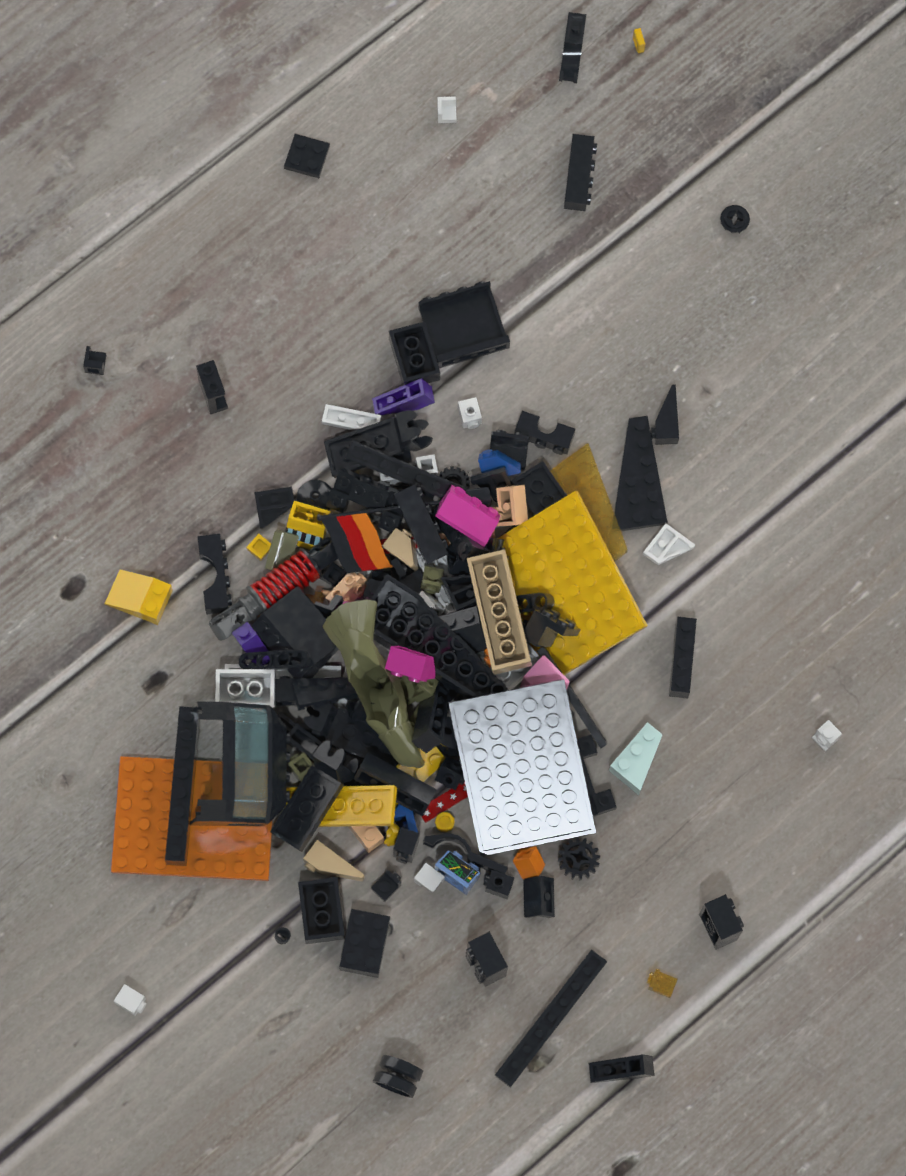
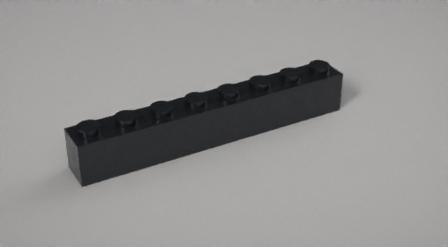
M179 706L165 854L167 865L187 866L200 725L198 714H201L200 712H191V707Z

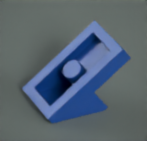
M399 804L395 810L394 822L406 820L403 822V827L418 833L413 811Z

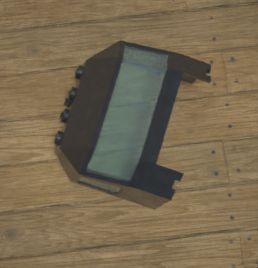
M197 701L191 707V712H202V714H198V720H223L222 800L198 799L197 805L201 806V811L196 812V817L190 821V826H266L286 806V802H289L290 793L286 791V783L290 781V772L286 771V765L290 762V752H287V744L290 743V732H287L286 725L270 705Z

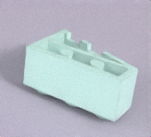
M648 722L609 768V771L637 795L640 794L662 738V734Z

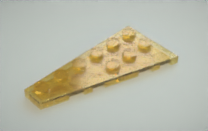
M587 443L551 469L550 472L566 495L574 491L579 492L615 562L626 554L628 549L590 446Z

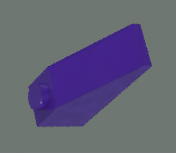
M422 378L372 398L374 411L377 415L419 410L435 403L432 386Z

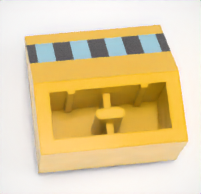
M294 501L285 532L298 535L297 546L310 550L325 538L327 532L322 521L317 520V515H329L331 511Z

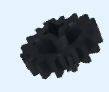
M576 837L575 842L569 839V845L564 843L562 845L564 851L559 850L558 854L562 857L558 858V862L563 863L560 866V870L566 869L564 875L572 874V880L575 876H578L580 881L583 875L588 879L590 877L589 872L595 874L596 870L594 867H599L600 863L596 862V860L600 859V855L595 854L598 852V848H592L594 842L587 844V838H584L582 842L579 837ZM579 846V849L575 851L570 850L573 847ZM586 849L590 852L592 858L587 855ZM578 855L582 856L580 863L576 862ZM566 859L571 862L572 868L568 866ZM584 866L588 867L586 870L579 871Z

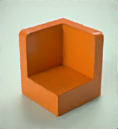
M536 846L519 849L513 859L522 879L540 876L545 867V863Z

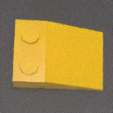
M120 569L104 604L158 625L173 589L171 584L156 578Z

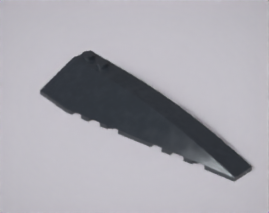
M387 574L370 599L377 602L373 640L389 650L391 646L399 645L434 657L435 679L466 698L509 690L503 681L499 680L492 673L493 671L480 660V657L459 635H456L450 629V626L437 615V612L432 607H429L418 593Z

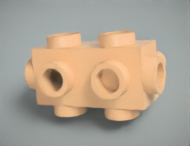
M347 573L332 591L323 589L321 597H325L328 603L332 601L335 595L342 596L344 601L353 602L363 596L367 586L365 584L367 579L361 573Z

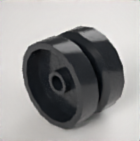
M383 1055L379 1065L387 1072L377 1071L373 1083L396 1094L413 1098L417 1087L410 1081H420L423 1070L405 1060Z

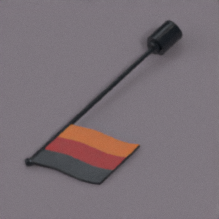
M489 487L465 490L469 496L481 500L483 505L491 506ZM441 500L424 502V504H428L429 506L439 505ZM398 506L317 515V520L322 521L328 531L338 560L346 573L393 568L384 554L377 531L367 513L399 510Z

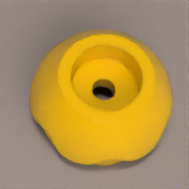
M394 823V826H388L384 844L388 847L394 846L400 827L396 823Z

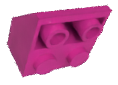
M399 645L391 646L385 669L390 670L392 675L398 677L405 675L409 677L408 680L416 683L435 679L434 657Z

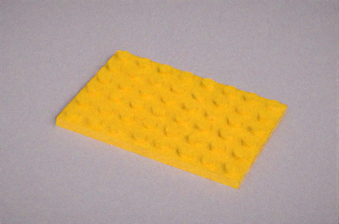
M578 491L572 492L498 538L504 539L503 547L507 556H509L508 563L516 595L532 593L551 594L555 601L552 609L559 612L561 618L574 621L576 623L575 626L581 629L578 636H562L558 633L552 646L546 647L563 675L573 671L648 626ZM544 597L541 599L542 606L545 605ZM526 599L523 601L524 608H526L528 604ZM533 612L520 614L522 621H529ZM530 643L533 650L539 655L537 650L542 647H536Z

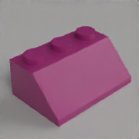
M451 485L441 500L435 515L483 547L487 544L500 519L497 510L492 507L488 508L478 498L469 496L465 490Z

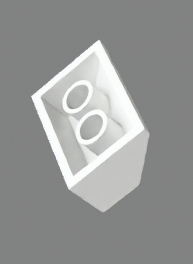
M216 669L215 702L270 705L274 708L275 669Z

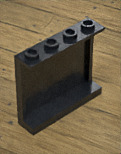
M481 281L468 288L466 286L460 287L450 293L443 292L433 298L425 297L418 302V309L422 321H425L439 369L510 348V339L505 333L490 288V281Z

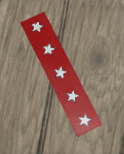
M465 782L463 785L459 784L456 791L450 789L432 800L422 817L424 822L427 823L438 814L467 798Z

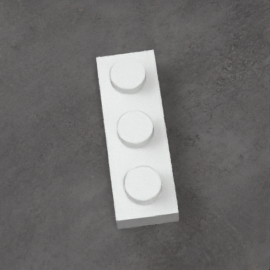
M328 404L325 405L322 424L354 431L381 421V415Z

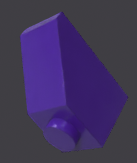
M248 622L232 632L245 653L268 651ZM268 655L262 659L263 665L270 661Z

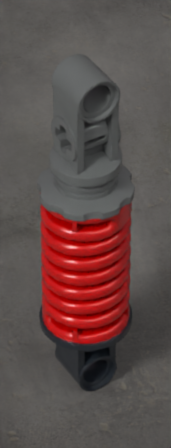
M331 537L321 540L308 552L300 548L295 555L290 557V560H285L283 564L274 568L271 571L272 573L268 572L266 577H261L260 581L247 586V595L238 598L235 604L209 621V626L219 641L227 639L232 635L233 631L246 622L257 619L258 615L265 612L297 586L303 590V586H309V581L313 583L323 577L321 570L338 559Z

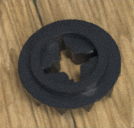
M728 206L721 213V225L731 233L738 232L740 234L749 225V213L742 206ZM735 214H737L736 217L739 221H737L736 224L733 225V221L731 219H733Z

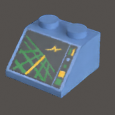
M448 850L435 864V870L445 876V881L467 895L480 877L479 868L471 862L467 864L456 851L452 853Z

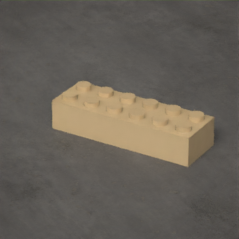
M505 549L467 558L494 675L532 666Z

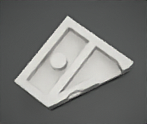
M665 524L645 549L643 555L655 564L660 565L692 550L695 544Z

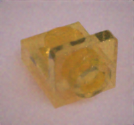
M656 968L654 973L650 972L646 982L650 984L648 990L671 998L678 979L659 972L660 970Z

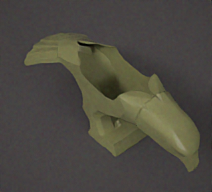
M366 599L344 603L331 613L326 619L323 628L331 641L341 651L348 681L355 688L365 708L367 724L379 734V738L399 764L406 767L421 768L425 765V761L421 757L420 749L412 742L414 731L410 720H408L407 705L415 702L412 697L417 683L408 680V676H394L390 670L385 669L387 661L379 653L373 642L377 602Z

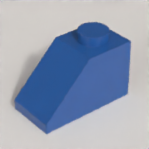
M488 449L479 454L478 462L481 473L502 467L506 468L509 476L521 473V464L498 450L492 451Z

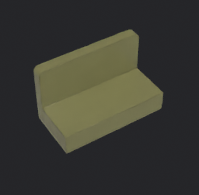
M276 530L273 535L265 569L273 570L278 565L283 564L285 560H290V557L295 554L299 536Z

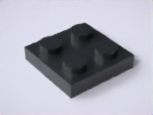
M294 134L284 169L319 179L330 143Z

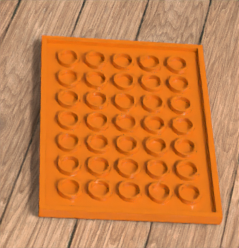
M120 756L111 873L269 881L272 833L270 831L273 820L266 826H190L187 866L167 865L165 854L174 759ZM196 760L191 820L196 817V812L201 811V806L197 805L198 799L222 800V762ZM235 762L233 818L262 819L266 817L268 764Z

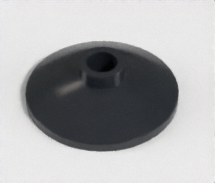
M310 480L299 488L297 502L330 511L331 508L326 507L332 488L324 481ZM317 493L319 497L314 499L312 495Z

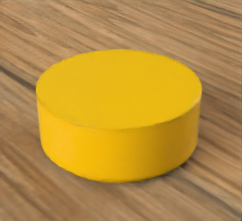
M442 812L437 815L435 826L440 832H449L454 827L455 820L450 813Z

